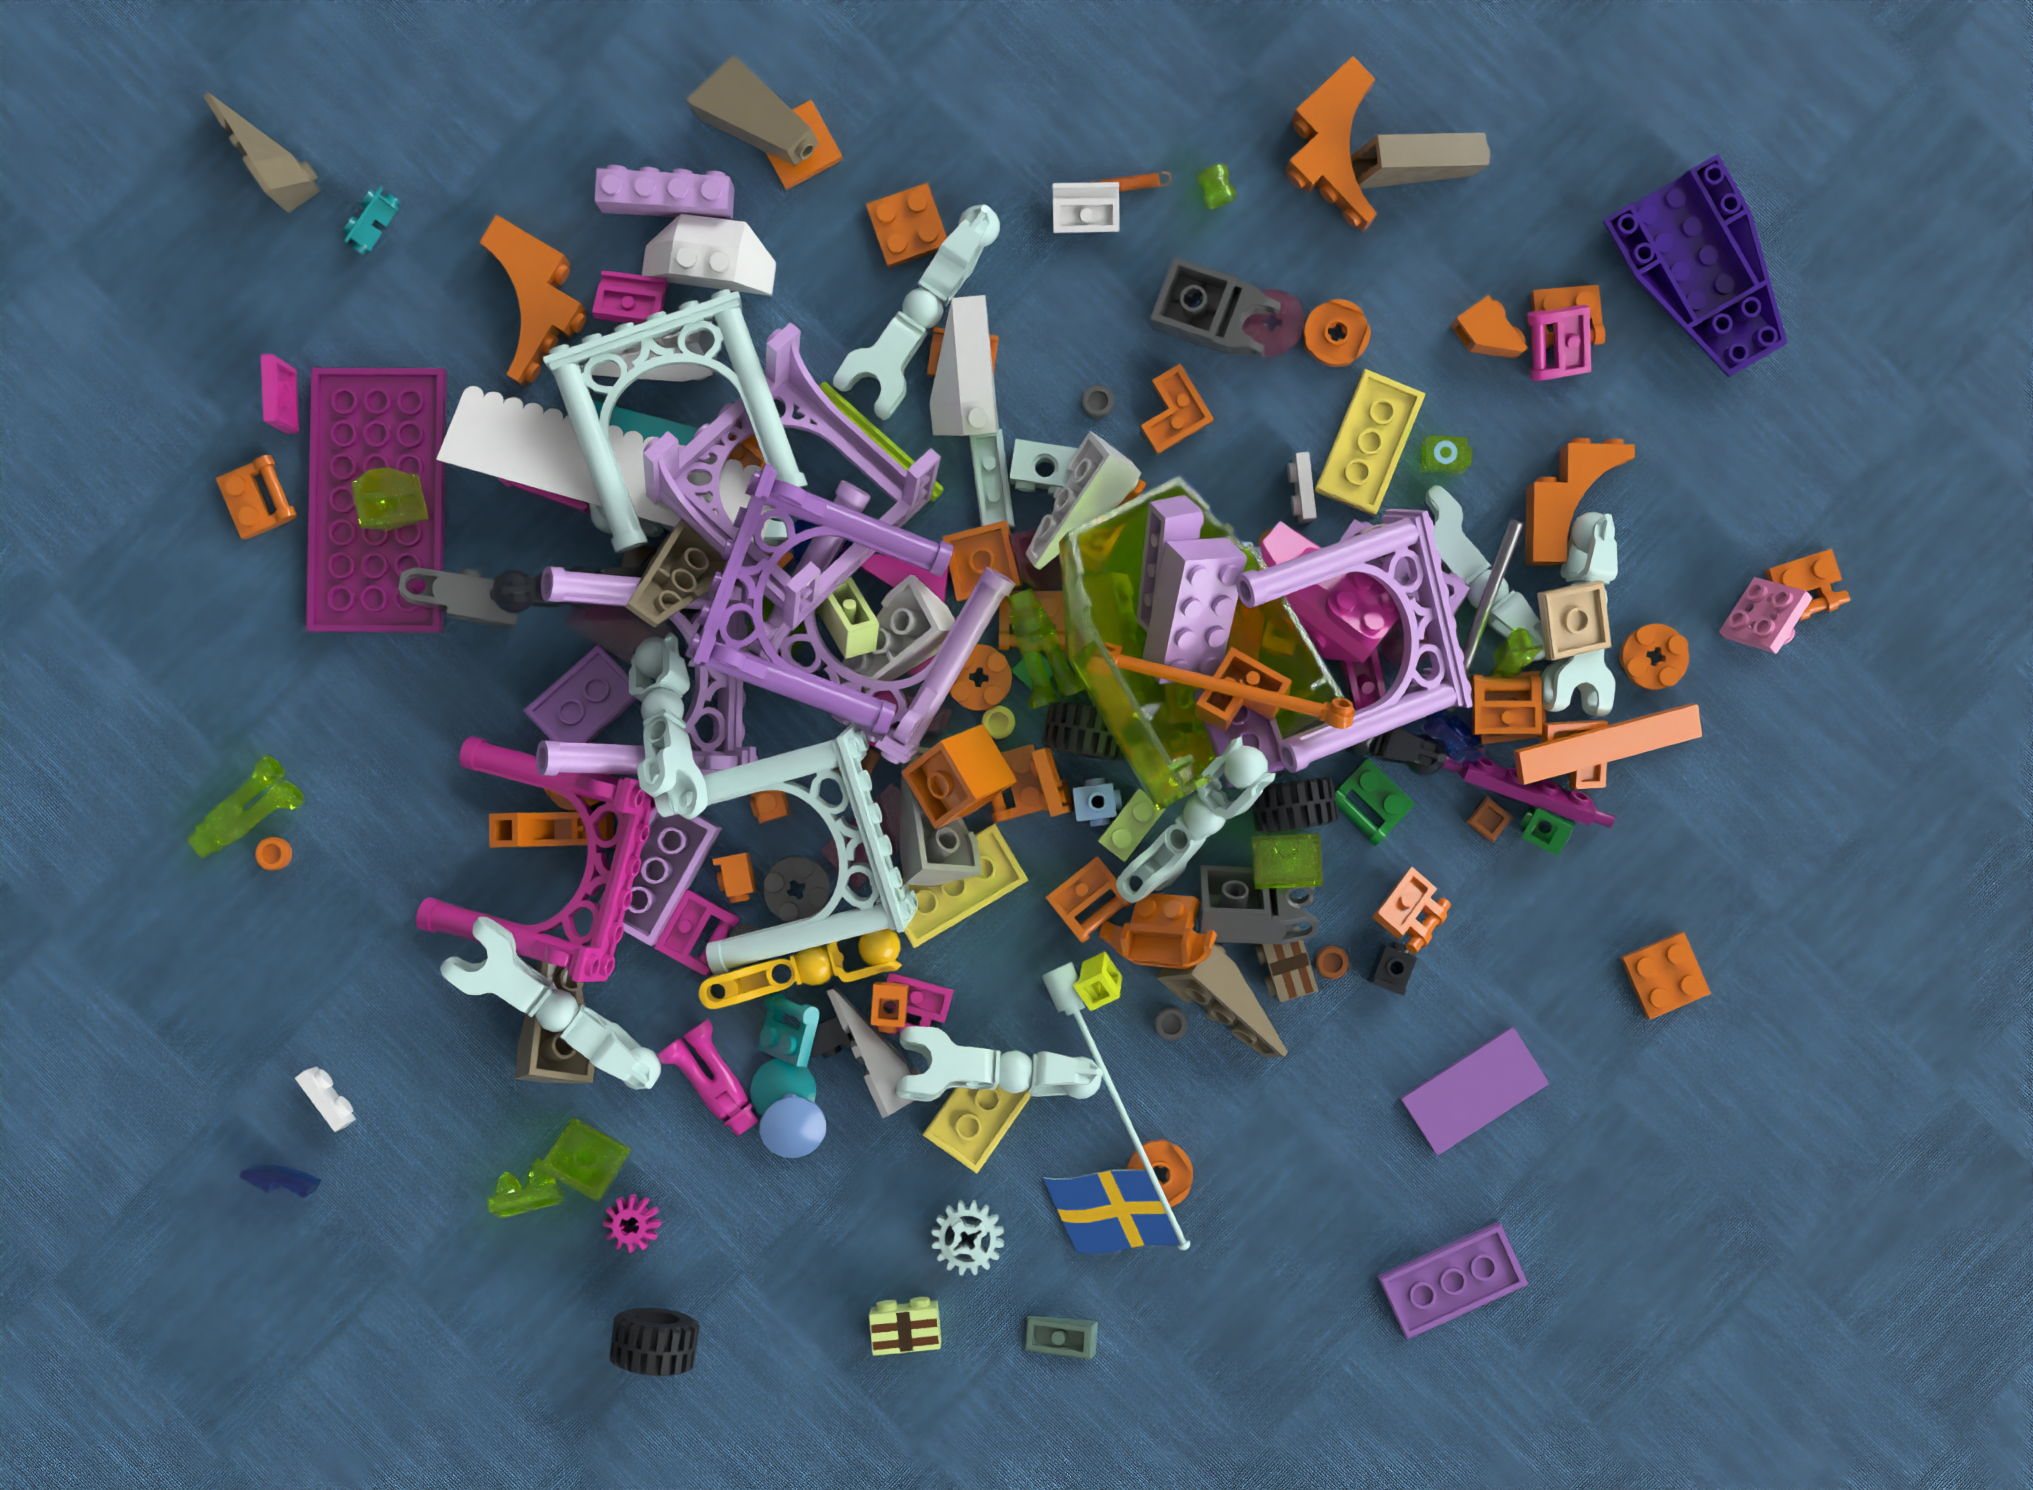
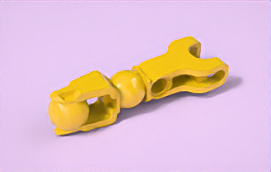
M890 928L861 935L858 942V951L862 960L870 966L849 972L843 968L844 956L839 952L838 941L828 943L826 946L820 945L798 951L796 954L790 955V959L777 958L734 969L724 974L713 975L701 984L699 999L705 1007L718 1009L786 989L795 981L797 985H801L803 982L815 986L827 982L833 974L839 976L841 981L851 982L882 972L897 971L902 966L901 963L896 961L901 949L900 940L897 933ZM778 964L787 965L791 970L789 981L784 983L777 982L772 974L773 968ZM713 984H720L724 987L725 996L723 998H717L712 994L711 986Z

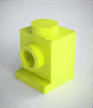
M1104 951L1082 962L1079 980L1073 983V987L1089 1010L1093 1011L1120 997L1122 975Z

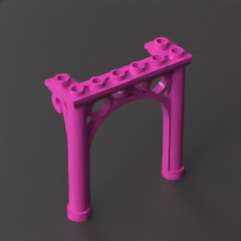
M468 737L461 747L459 756L460 765L463 768L549 789L563 795L574 805L582 818L587 835L588 856L585 873L577 892L568 905L557 915L545 922L534 925L519 924L428 897L421 903L417 911L416 925L418 929L431 933L439 931L481 943L473 935V924L479 917H488L512 933L516 942L517 954L569 969L568 975L572 976V981H607L615 966V958L613 956L616 944L623 935L624 926L622 922L625 910L629 908L632 901V883L641 867L640 853L642 845L647 841L650 833L648 823L651 811L656 807L654 797L641 789L639 780L627 777L622 779L606 774L561 772L556 776L540 775L536 766V756L488 744L486 739L479 737ZM581 796L606 802V804L599 806L592 812L587 802ZM614 812L618 817V827L615 836L607 841L602 837L598 824L608 813ZM601 847L616 848L611 868L607 863V853H601ZM606 885L601 906L595 901L587 900L589 895L596 896L598 890ZM587 907L593 914V922L590 932L585 936H581L576 930L574 916L580 910ZM563 925L565 935L569 940L548 935L544 932Z

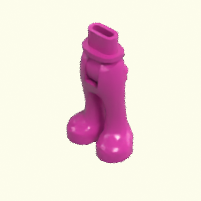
M707 1018L683 1036L712 1072L713 1079H709L703 1072L682 1037L672 1042L656 1056L662 1064H675L692 1083L706 1107L719 1120H723L722 1124L724 1127L729 1125L737 1137L756 1124L758 1119L750 1110L753 1105L751 1102H748L746 1093L739 1080L715 1048L711 1039L713 1026Z

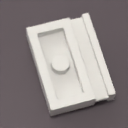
M1119 182L1053 183V233L1119 232Z

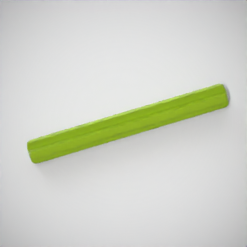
M823 382L819 385V388L846 417L906 471L915 463L914 460L828 383ZM936 480L930 501L938 499L944 491L943 486Z

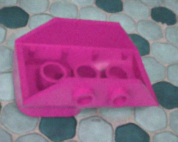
M1280 521L1260 544L1262 570L1321 549V547ZM1357 571L1335 576L1265 602L1270 617L1281 628L1292 633L1305 643L1310 650L1317 652L1325 659L1364 663L1400 617L1399 610L1385 587L1373 577Z

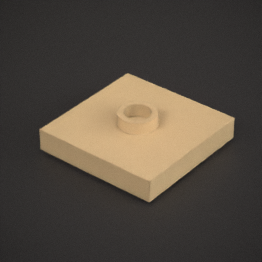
M1595 580L1537 593L1546 660H1556L1611 647L1604 581Z

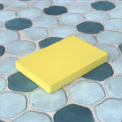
M999 1086L995 1090L954 1088L924 1131L923 1136L977 1174L1028 1102L1031 1093H1028L1027 1089L1019 1093H1009L1002 1090Z

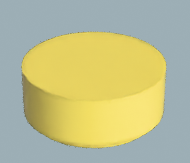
M993 706L984 713L982 724H984L991 738L1003 739L1013 732L1015 718L1008 708Z

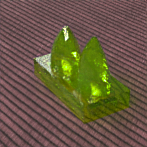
M537 1157L529 1170L526 1189H522L521 1184L512 1174L504 1172L496 1185L494 1197L487 1198L488 1210L501 1219L564 1203L563 1189L556 1185L554 1175L549 1166Z

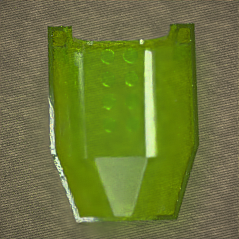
M1180 476L1067 532L1058 543L1069 662L1156 812L1211 782L1213 779L1210 774L1204 777L1202 772L1215 760V755L1202 720L1195 716L1196 704L1192 693L1201 688L1178 682L1159 684L1153 676L1117 668L1103 642L1123 646V655L1139 659L1143 657L1147 632L1136 619L1149 502L1186 495L1203 511L1204 522L1200 529L1199 539L1228 538L1247 556L1244 573L1250 570L1258 572L1268 568L1260 553L1251 544L1245 546L1232 534L1235 529L1228 522L1224 525L1208 511L1211 506ZM1238 595L1224 658L1231 647L1287 677L1292 680L1289 696L1322 704L1324 702L1332 703V700L1335 698H1344L1285 596L1248 608L1243 604ZM1280 708L1275 716L1283 739L1319 719V717Z

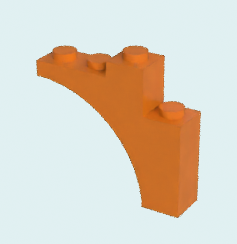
M1352 56L1296 108L1291 120L1294 123L1293 127L1302 138H1309L1310 141L1290 159L1286 172L1290 182L1298 189L1303 188L1307 193L1311 192L1318 185L1323 198L1330 204L1335 203L1343 211L1342 215L1346 222L1352 227H1358L1363 232L1372 224L1378 213L1369 204L1356 181L1350 157V132L1356 109L1363 98L1370 92L1376 79Z
M495 215L479 243L487 252L502 263L513 282L518 296L521 312L520 339L514 360L506 375L517 384L526 388L529 382H534L538 377L543 357L546 354L549 355V350L557 346L558 334L561 333L571 339L574 333H579L586 323L587 316L585 315L588 311L580 302L556 289L558 284L562 285L570 274L569 266L571 263L566 256L502 217Z

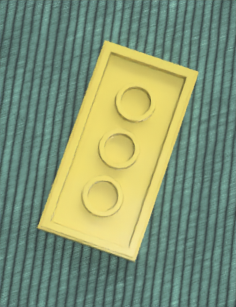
M1364 369L1314 492L1376 516L1426 393Z
M995 823L975 835L982 869L980 875L936 886L908 885L909 890H914L918 900V909H916L914 917L904 931L913 948H916L1029 881Z

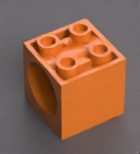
M984 724L941 740L901 771L934 829H938L979 810L1017 782Z

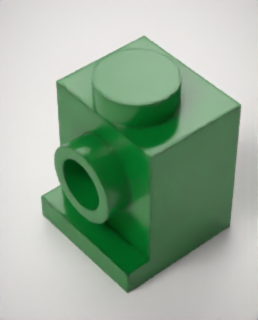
M1536 807L1535 810L1528 808L1519 826L1524 828L1521 838L1558 856L1574 828L1575 821ZM1545 820L1551 823L1552 828L1544 831L1539 827V823Z

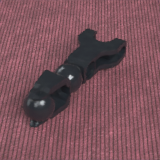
M656 551L646 555L640 565L636 567L606 568L593 571L588 567L578 566L568 571L641 578ZM509 570L501 573L496 578L490 591L491 599L495 601L499 608L508 613L517 614L524 612L531 606L556 608L570 605L577 609H587L595 605L545 601L541 594L542 574L528 576L518 570ZM683 608L679 612L686 615L695 613L697 609Z
M1285 676L1292 680L1289 696L1309 700L1304 695L1303 689L1296 679ZM1280 708V712L1275 717L1283 739L1326 723L1320 721L1319 717ZM1395 728L1345 748L1347 752L1355 756L1371 754V757L1377 760L1406 764L1411 772L1419 776L1436 774L1443 768L1447 755L1444 744L1437 737L1429 734L1414 736L1400 728Z

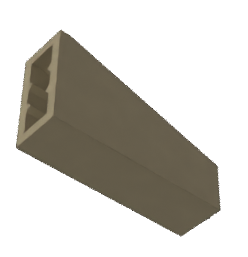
M734 54L686 99L694 114L701 121L793 166L810 157L819 145L811 127Z
M1485 133L1378 134L1350 157L1356 181L1360 189L1474 176L1489 166L1490 149L1486 142Z

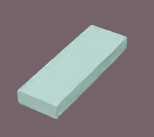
M998 429L997 433L969 435L981 526L1006 520L1010 529L1015 528L1002 429Z

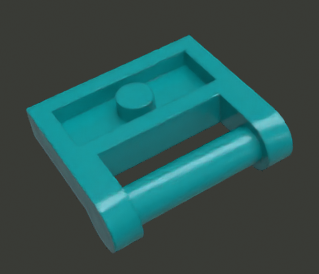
M777 992L768 994L764 1000L767 1014L760 1033L758 1050L795 1066L807 1067L819 1020V1010L809 1004L802 1006L786 1000L784 995ZM784 1013L797 1018L800 1022L799 1028L783 1022Z

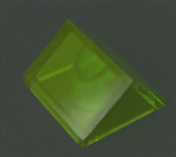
M1320 833L1252 836L1247 839L1255 889L1322 886Z
M573 1117L538 1170L599 1202L608 1194L630 1154L631 1148Z

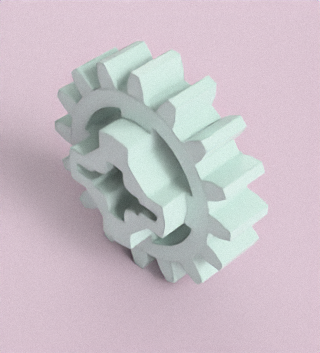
M959 1200L957 1210L948 1205L946 1207L948 1216H937L936 1221L941 1227H934L932 1229V1235L939 1237V1239L932 1242V1248H941L937 1255V1260L948 1259L947 1270L950 1271L956 1265L959 1266V1275H963L966 1268H971L973 1275H977L979 1265L988 1270L990 1268L988 1259H999V1253L995 1250V1247H1003L1004 1240L996 1238V1236L1004 1233L1003 1226L994 1225L999 1219L997 1214L990 1217L987 1215L989 1210L987 1204L979 1210L977 1209L976 1200H972L970 1207H965L964 1202ZM963 1216H973L979 1220L976 1222L968 1221ZM951 1224L955 1235L946 1243L945 1233ZM965 1231L968 1235L974 1233V1243L971 1244L968 1240L962 1242V1232ZM987 1232H990L991 1240L985 1251L981 1239L987 1235ZM960 1253L967 1254L972 1259L960 1258L957 1255Z

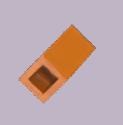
M1487 295L1463 312L1450 325L1469 352L1516 359L1528 348L1525 344L1524 334L1516 326L1512 327L1505 317L1506 311L1502 304L1497 300L1493 301L1490 295Z

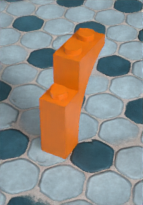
M1574 438L1570 440V443L1560 448L1559 482H1557L1556 477H1539L1537 482H1533L1526 487L1525 566H1560L1567 562L1568 532L1579 501L1586 490L1603 473L1634 459L1635 445L1624 444L1623 439H1606L1603 441V444H1593L1589 438Z

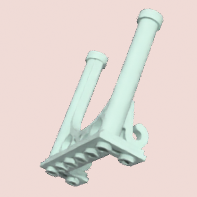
M727 289L711 295L712 300L700 304L697 300L686 302L679 306V311L668 315L665 311L654 313L646 318L647 322L635 326L633 322L619 325L614 328L615 333L603 337L600 333L589 335L582 339V344L571 348L568 344L560 345L549 350L550 355L543 357L546 366L555 376L613 535L611 542L615 553L635 549L648 543L644 530L641 528L610 442V417L618 398L624 390L636 379L657 368L689 364L711 369L724 376L737 389L743 400L764 461L773 465L772 470L778 472L775 480L793 484L801 489L808 487L804 473L799 472L742 315L743 308L738 291L731 293ZM710 321H712V322L715 321V322H716V325H717L718 327H716V326H715L714 324H712ZM701 330L709 331L715 338L714 345L704 356L690 352L685 345L686 339L690 334ZM680 332L678 347L682 353L674 354V348L661 347L654 340ZM722 343L725 344L734 372L727 366L714 360L721 350ZM641 345L640 355L631 362L634 368L628 371L625 361L616 353ZM651 352L658 357L650 359ZM607 362H613L620 366L621 374L613 387L598 385L593 381L592 373L597 366ZM589 389L596 393L607 395L600 413V419Z
M857 723L849 725L836 739L702 775L706 783L707 805L764 790L784 791L803 799L821 815L828 825L835 840L839 857V876L834 894L828 904L816 914L804 919L709 942L706 946V957L714 975L730 972L734 967L887 928L891 930L897 929L898 933L904 932L914 917L916 909H918L917 896L914 890H909L908 885L902 882L899 869L897 867L893 868L890 855H892L891 842L889 837L882 833L880 826L882 822L881 810L877 803H873L869 791L872 789L871 778L867 770L863 771L860 763L867 755L866 750L869 749L865 732L859 730ZM814 773L817 774L812 781L810 789L796 782L789 781ZM831 778L839 783L843 793L842 803L832 805L819 796L820 785L823 779ZM691 791L686 793L688 806L693 799ZM666 792L654 798L656 808L662 817L678 814L673 810L670 798ZM851 803L858 827L850 825L844 816L837 818L835 814L844 811ZM846 836L852 838L849 841V843L847 842ZM863 842L870 864L856 862L850 866V860L853 861L856 858L857 845ZM861 872L868 876L873 890L871 896L862 898L850 889L848 882L851 874ZM842 897L852 906L858 907L830 915Z

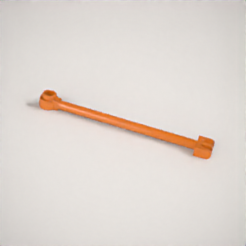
M1102 642L1099 645L1090 663L1092 669L1112 675L1116 668H1121L1319 717L1320 721H1324L1338 729L1351 727L1355 714L1352 702L1345 698H1335L1332 700V703L1324 702L1322 704L1123 655V646Z

